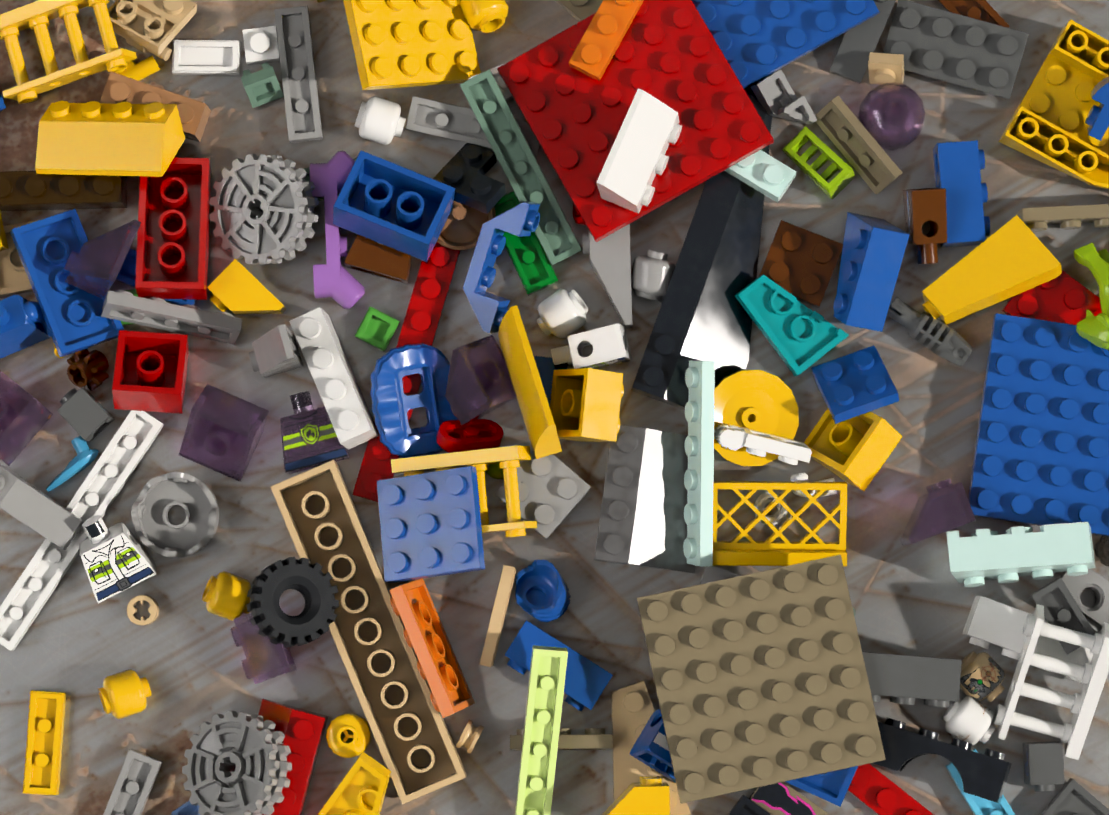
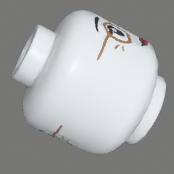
M970 696L962 699L959 698V702L953 701L942 718L946 721L945 730L955 739L972 743V746L978 741L985 744L996 728L991 724L994 717L993 711Z

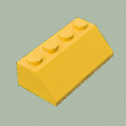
M57 101L51 103L39 120L35 162L36 173L163 177L185 140L177 104H162L160 102L150 104L120 102L115 104L99 103L97 101L87 103Z

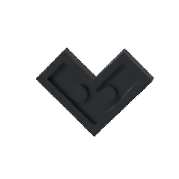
M466 143L433 178L455 188L454 201L486 214L506 194L505 183L485 176L497 162L494 151L471 143Z

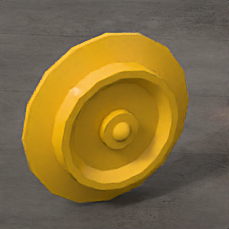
M741 370L725 377L714 389V430L716 429L715 427H718V424L722 425L723 423L794 440L799 427V407L792 390L778 376L762 370ZM714 436V449L725 460L743 467L763 466L778 459L779 455L766 452L765 457L746 452V447L744 446L736 451L730 450L728 447H722Z

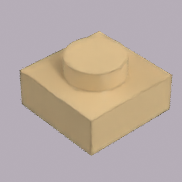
M870 52L868 61L869 84L903 86L904 55Z

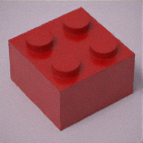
M119 330L112 386L114 409L182 414L189 357L188 335Z

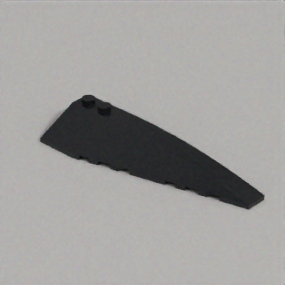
M752 85L744 90L771 134L772 116L768 115L767 111L762 107L750 88ZM768 145V146H766L765 148H763V149H761V150L764 151L765 153H767V154L769 155V145ZM722 171L706 180L631 388L633 392L685 410L689 397V388L685 383V373L687 368H689V360L715 361V387L725 377L738 371L746 370L749 361L752 319L735 295L757 278L765 195L726 171Z

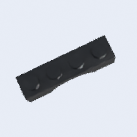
M888 717L885 724L878 722L886 760L874 762L873 764L901 772L909 762L919 756L927 754L940 755L953 763L959 771L965 793L997 803L1001 802L1012 764L1004 761L1006 754L988 748L985 749L984 754L971 751L972 743L952 738L951 744L938 740L939 733L920 727L918 734L905 730L906 723Z

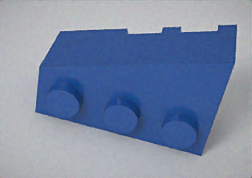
M847 212L837 292L833 304V316L848 326L883 331L910 234L884 219Z

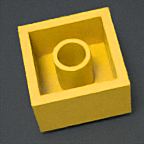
M592 368L554 370L550 410L559 439L579 442H616L617 434L620 430V402L624 394L623 373Z

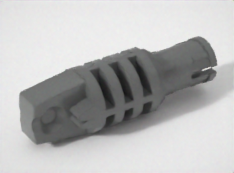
M896 297L890 305L887 316L910 330L908 334L911 335V338L933 351L936 355L959 366H962L971 355L974 348L955 330L939 319H933L930 313H925L924 311L922 314L901 301L899 297Z

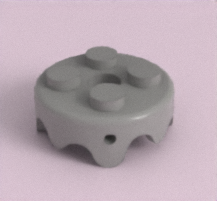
M170 472L157 476L144 485L139 496L132 504L131 518L140 541L149 549L162 556L186 557L202 550L212 540L219 523V507L215 495L203 481L186 473ZM176 505L182 506L186 511V519L179 525H173L168 519L169 510Z

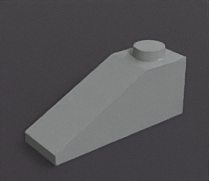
M630 224L598 242L594 240L590 231L589 234H582L583 254H589V263L625 328H632Z
M285 324L275 327L252 342L254 351L249 352L250 361L254 372L260 370L264 378L303 367L295 335Z
M0 464V508L61 549L66 550L84 521L11 469Z

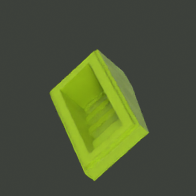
M806 126L782 149L831 199H834L855 177L853 169ZM808 141L812 143L801 156L796 154ZM820 151L822 154L809 166L806 162L815 153ZM829 160L832 164L819 175L817 171ZM839 170L840 173L828 183L827 180Z

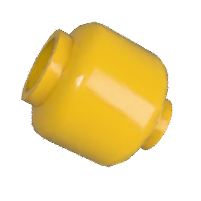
M460 0V8L473 30L491 33L505 23L509 9L505 0Z
M223 571L216 577L212 575L209 578L203 592L202 601L206 602V609L209 613L235 621L240 618L242 613H250L247 612V604L250 603V598L247 595L249 589H251V584L245 578Z
M132 669L107 676L103 680V687L98 688L105 713H111L117 719L144 711L147 705L146 698L152 696L147 678H139L138 674Z
M345 713L337 716L330 722L326 732L328 747L334 754L343 758L359 756L368 748L372 736L369 723L364 717L355 713ZM347 730H351L353 734H349ZM342 732H344L345 734L344 740H342L341 737ZM349 738H354L352 742L346 743Z

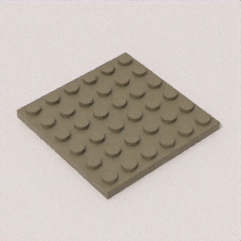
M841 555L637 598L681 804L886 760Z

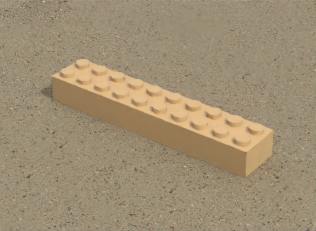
M334 460L270 486L300 559L307 558L310 559L309 563H318L323 566L321 571L324 574L329 572L333 577L329 580L331 585L337 586L338 593L334 595L335 600H339V607L334 611V614H337L335 621L330 623L329 630L386 767L391 771L390 776L402 805L466 778L467 773L444 718L432 705L430 698L432 691L427 680L421 677L418 671L417 661L419 660L414 648L409 647L405 640V627L401 617L397 616L392 609L390 589L387 582H385L383 572L337 462Z

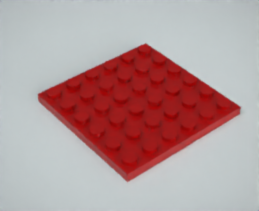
M644 0L600 81L569 65L572 55L596 13L497 68L596 242L774 143L769 130L692 0ZM638 88L646 91L678 112L679 124L682 125V130L676 144L670 143L665 153L666 156H669L663 174H656L651 186L655 187L651 202L648 206L642 205L639 214L602 199L596 183Z

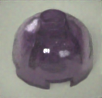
M886 83L878 85L867 93L860 104L857 118L882 148L894 151L907 147L917 139L924 127L926 114L923 101L915 90L901 83Z

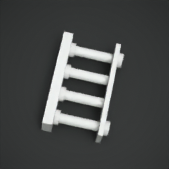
M1037 604L1034 614H1028L1026 617L1023 634L1027 636L1004 705L998 704L993 724L998 725V738L1003 740L1006 738L1010 725L1060 738V742L1064 743L1065 757L1079 760L1109 672V623L1104 622L1100 634L1090 635L1044 622V606ZM1039 635L1090 649V653H1094L1091 663H1085L1083 666L1035 653L1034 650ZM1029 665L1080 679V683H1083L1080 694L1074 693V695H1069L1025 683L1024 680ZM1019 696L1068 708L1070 713H1073L1071 722H1065L1064 725L1014 712Z

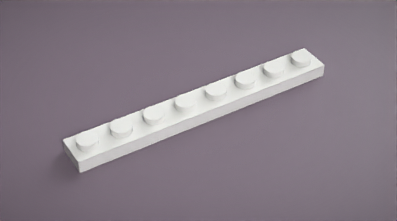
M131 410L66 509L84 522L96 515H100L103 518L165 424L145 411ZM83 527L80 528L66 550L45 539L1 604L0 644L8 650H15L79 554V544L89 538Z

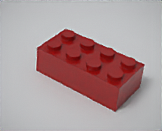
M174 157L163 177L140 176L135 289L138 297L147 299L156 297L161 299L207 300L209 201L211 197V166L209 158Z

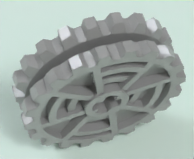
M249 154L245 156V161L243 159H235L232 161L233 168H224L221 172L222 181H215L213 185L217 192L216 196L210 197L209 204L214 206V212L209 214L210 221L216 222L217 227L213 230L215 237H222L221 247L224 250L232 249V257L236 260H242L245 257V263L281 264L282 258L285 260L294 259L296 257L295 250L304 251L307 247L305 239L313 238L315 231L311 228L312 223L318 222L319 215L314 213V207L319 205V201L311 193L315 189L313 182H306L307 172L303 168L295 169V161L291 159L283 161L280 155L260 154L257 156L256 154Z
M226 711L225 717L223 714L213 715L212 723L203 722L200 725L201 733L199 735H192L190 738L193 744L192 748L186 749L184 754L188 759V764L182 767V774H186L188 780L183 785L185 791H191L192 793L189 798L191 805L200 806L198 810L200 815H271L275 811L274 803H282L285 797L281 792L283 788L290 785V780L286 778L288 771L292 770V763L287 762L286 756L291 751L289 746L282 743L285 738L283 732L274 731L276 725L271 720L263 722V716L257 714L251 716V714L245 712L238 714L236 711Z

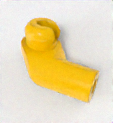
M153 55L138 63L129 61L126 63V68L114 71V73L141 81L159 71L160 68Z

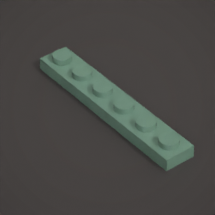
M488 69L461 83L460 87L520 204L523 202L540 204L538 210L540 221L535 233L551 264L554 265L582 251L580 243L491 70Z

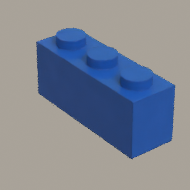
M978 140L937 143L933 148L936 188H946L947 243H940L941 248L980 245L986 240V236H990L989 216H984L983 203H987L988 200L987 184L981 183L980 170L985 168L984 150L978 149Z
M526 620L505 653V656L510 658L507 665L524 675L527 670L530 671L533 645L567 648L568 658L564 693L567 694V697L564 701L581 712L584 707L592 710L613 675Z

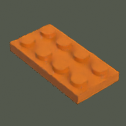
M418 579L389 590L392 596L390 598L392 609L397 616L401 617L404 624L405 640L409 647L414 648L419 660L417 661L418 671L421 677L427 680L432 691L430 698L435 710L441 713L442 718H445L475 704L424 580Z

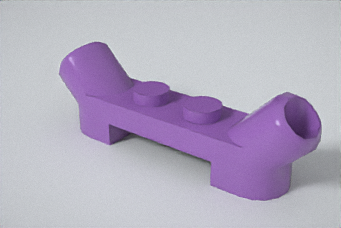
M338 151L327 163H310V182H313L315 189L311 192L312 196L324 198L327 264L313 265L315 299L333 298L343 309H351L365 294V287L342 266V257H347L348 242L347 237H341V227L333 224V206L355 161L345 151Z

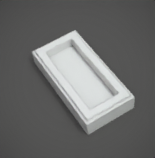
M173 40V75L240 76L241 42L239 40Z

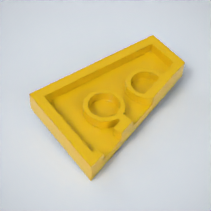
M362 752L317 815H380L391 771L365 752Z

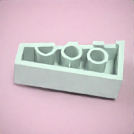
M1089 522L1040 526V532H1033L1032 527H1011L1005 530V534L999 535L998 531H990V528L976 529L975 533L971 534V537H959V531H946L950 572L958 583H964V587L985 585L984 580L998 579V583L1002 584L1014 583L1019 581L1020 576L1032 575L1034 580L1053 578V573L1064 571H1067L1068 576H1079L1088 574V569L1095 568Z

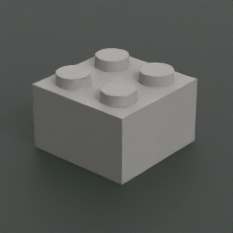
M532 451L530 453L531 460L523 461L520 467L517 468L521 518L524 521H537V528L533 529L547 540L588 493L591 486L554 454L536 459ZM503 484L495 495L506 504L505 487Z

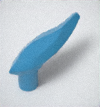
M81 436L74 438L71 443L77 456L51 481L46 490L48 492L84 470L96 459L99 451L97 449H90L86 440Z

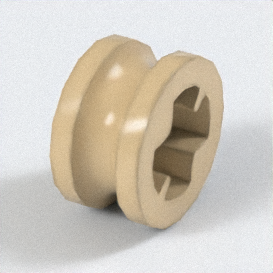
M135 596L127 605V616L136 625H149L159 615L158 603L150 596ZM139 601L141 604H145V601H147L151 605L148 608L151 614L149 618L146 619L145 616H142L140 620L136 617L138 609L135 606Z
M469 719L455 747H465L467 753L471 754L484 727L481 725L475 727L473 721Z

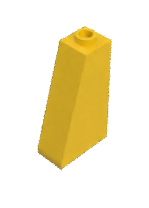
M1016 215L922 291L925 301L922 306L926 312L932 315L933 319L940 318L943 323L948 325L1057 278L1062 274L1061 263Z

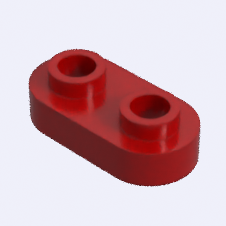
M488 419L449 420L440 425L436 441L448 453L498 448L501 445L504 432L499 424Z

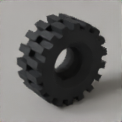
M288 557L266 567L261 571L260 575L255 577L252 582L254 585L249 589L247 595L250 598V603L247 604V612H252L253 618L250 621L252 626L257 624L260 630L257 632L259 635L269 637V642L275 645L281 643L283 647H292L312 642L330 629V623L334 622L337 614H334V611L339 607V600H335L334 595L338 593L336 585H331L329 580L333 577L329 572L324 574L321 571L323 566L320 564L309 563L310 559L307 558L298 560L295 557ZM294 589L303 595L305 607L299 615L289 616L281 610L279 599L285 590Z

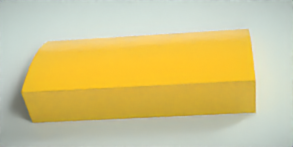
M515 305L510 307L504 315L499 326L498 338L535 458L539 459L562 452L521 315L518 306Z

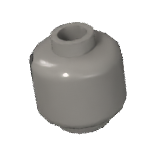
M648 250L647 256H637L634 259L631 271V288L636 290V296L658 301L662 300V296L666 294L676 266L673 262L667 261L668 254Z

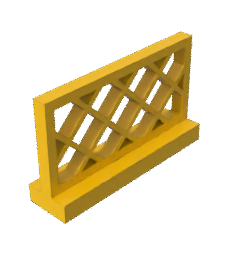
M714 481L713 565L789 566L841 555L843 566H847L848 483ZM718 489H731L741 499L726 512L718 503ZM739 490L749 491L745 495H743ZM757 490H767L775 498L762 512L748 500ZM773 490L783 491L779 495H777ZM791 490H801L809 498L796 512L782 500ZM807 490L818 491L815 494L811 495ZM826 490H839V503L830 512L816 500ZM743 503H746L757 516L743 529L731 515ZM780 503L792 516L777 529L765 515ZM814 503L826 516L811 529L799 516ZM717 509L723 514V516L718 521ZM838 511L839 522L833 517ZM727 519L740 531L731 541H717V529ZM762 519L774 533L766 541H755L748 532ZM796 519L808 533L799 542H790L782 532ZM831 520L839 528L838 542H824L816 532ZM743 536H745L749 541H739V540H740ZM779 536L784 542L774 540ZM813 536L818 542L807 541Z

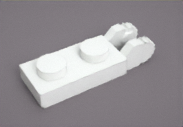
M723 423L722 425L718 424V427H715L716 429L714 430L717 442L722 447H728L730 450L736 451L744 446L746 447V452L761 457H765L766 452L779 455L778 460L792 465H797L798 460L809 463L812 451L803 442Z

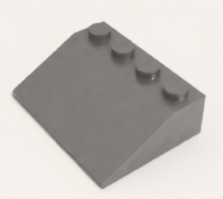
M620 425L616 442L609 443L594 560L695 573L696 566L687 564V558L683 551L684 540L687 538L684 507L687 504L688 493L684 485V475L686 470H688V456L685 453L684 443L688 435Z

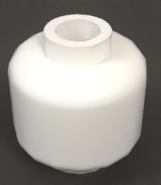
M373 96L367 102L362 101L354 127L359 128L360 137L379 144L388 145L394 136L401 137L406 118L400 117L401 107L399 104Z
M560 288L538 305L540 317L537 319V323L547 336L554 334L556 337L564 339L585 324V313L588 312V308L575 290L572 289L569 292L566 289Z

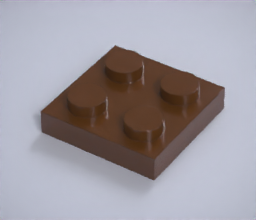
M781 220L759 276H767L795 296L797 300L819 308L843 244Z

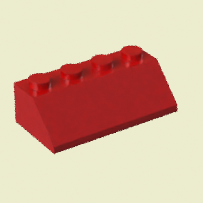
M262 699L258 715L263 716V722L265 720L274 722L276 724L274 731L283 732L285 738L282 743L289 746L291 751L286 756L287 762L292 763V770L288 771L286 778L290 780V785L283 788L281 792L285 798L282 803H274L275 811L271 815H302L329 716Z

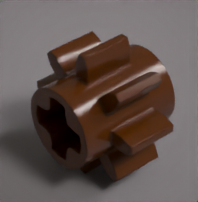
M86 348L75 352L72 357L67 359L68 364H70L67 369V375L70 381L77 387L87 385L88 389L92 391L109 378V375L106 373L109 368L108 360L98 350L89 352Z

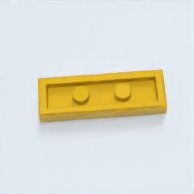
M30 691L23 793L59 795L66 692Z

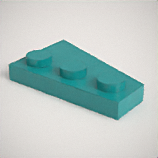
M760 275L735 295L736 299L794 376L800 375L849 336L842 329L836 328L826 321L825 317L818 312L812 311L802 304L795 296L765 275Z

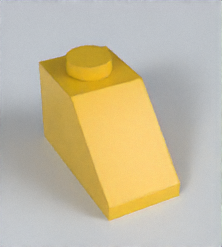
M236 259L207 287L213 293L209 300L222 312L230 309L235 315L283 314L286 311V307Z

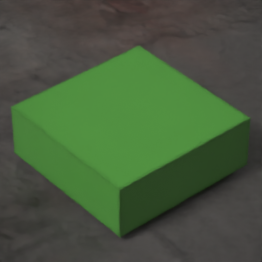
M370 306L355 337L385 352L400 325V321Z

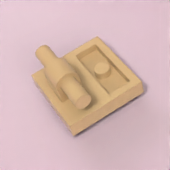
M116 0L108 9L114 33L125 38L127 44L143 53L150 52L167 61L172 53V49L168 48L167 45L197 13V4L191 0Z

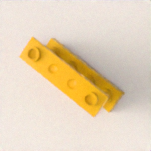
M38 0L0 14V39L5 41L17 84L15 87L2 91L4 98L16 100L19 104L33 102L38 99L37 95L104 70L108 72L122 70L127 67V62L137 59L136 52L118 48L106 5L109 3V0ZM87 6L94 9L106 54L90 60L77 19L79 9ZM57 17L64 19L76 65L62 70L58 68L47 26L50 24L49 20ZM27 28L35 32L46 76L32 81L29 80L18 41L19 31Z
M515 445L391 459L392 473H403L404 476L423 474L424 471H442L467 466L476 467L482 533L505 531V537L526 536L525 529L537 528V521H521L517 468L520 467L519 461L531 460L530 446ZM499 463V469H503L508 523L489 525L485 471H488V464Z

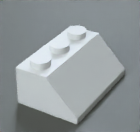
M639 88L596 182L602 199L638 214L642 205L648 206L655 191V187L651 186L656 174H663L669 156L665 155L670 143L676 144L682 130V125L679 124L678 112Z

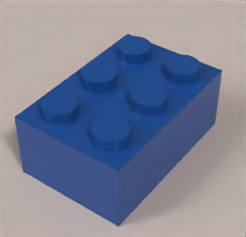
M361 150L333 206V224L427 262L453 208L455 188Z

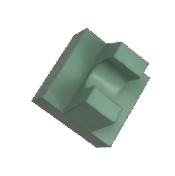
M268 62L261 64L262 70L251 73L249 69L244 70L243 77H241L253 108L284 97L275 71Z

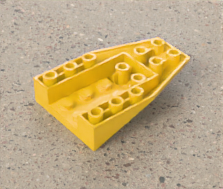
M1070 19L1059 33L998 142L1091 186L1109 189V126L1100 141L1088 135L1087 128L1089 125L1085 123L1092 106L1096 105L1099 107L1100 102L1092 99L1091 91L1101 80L1109 77V41Z

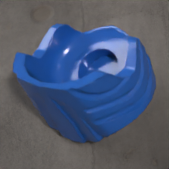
M534 560L532 565L517 573L515 576V597L517 604L524 611L541 622L556 620L566 612L570 604L569 598H571L568 592L569 588L551 562L548 560Z

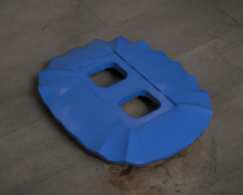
M424 343L390 349L386 355L377 360L375 369L370 375L372 382L370 392L372 398L371 410L375 416V426L380 434V442L388 448L391 454L403 458L440 453L444 450L436 441L440 425L445 421L460 419L459 399L452 367L446 356L438 348ZM418 373L421 376L422 391L417 394L405 395L402 383L403 377ZM424 407L427 415L426 426L411 429L408 423L407 412L410 409Z

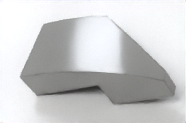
M781 69L750 87L768 115L805 124L817 121L805 96L796 97Z

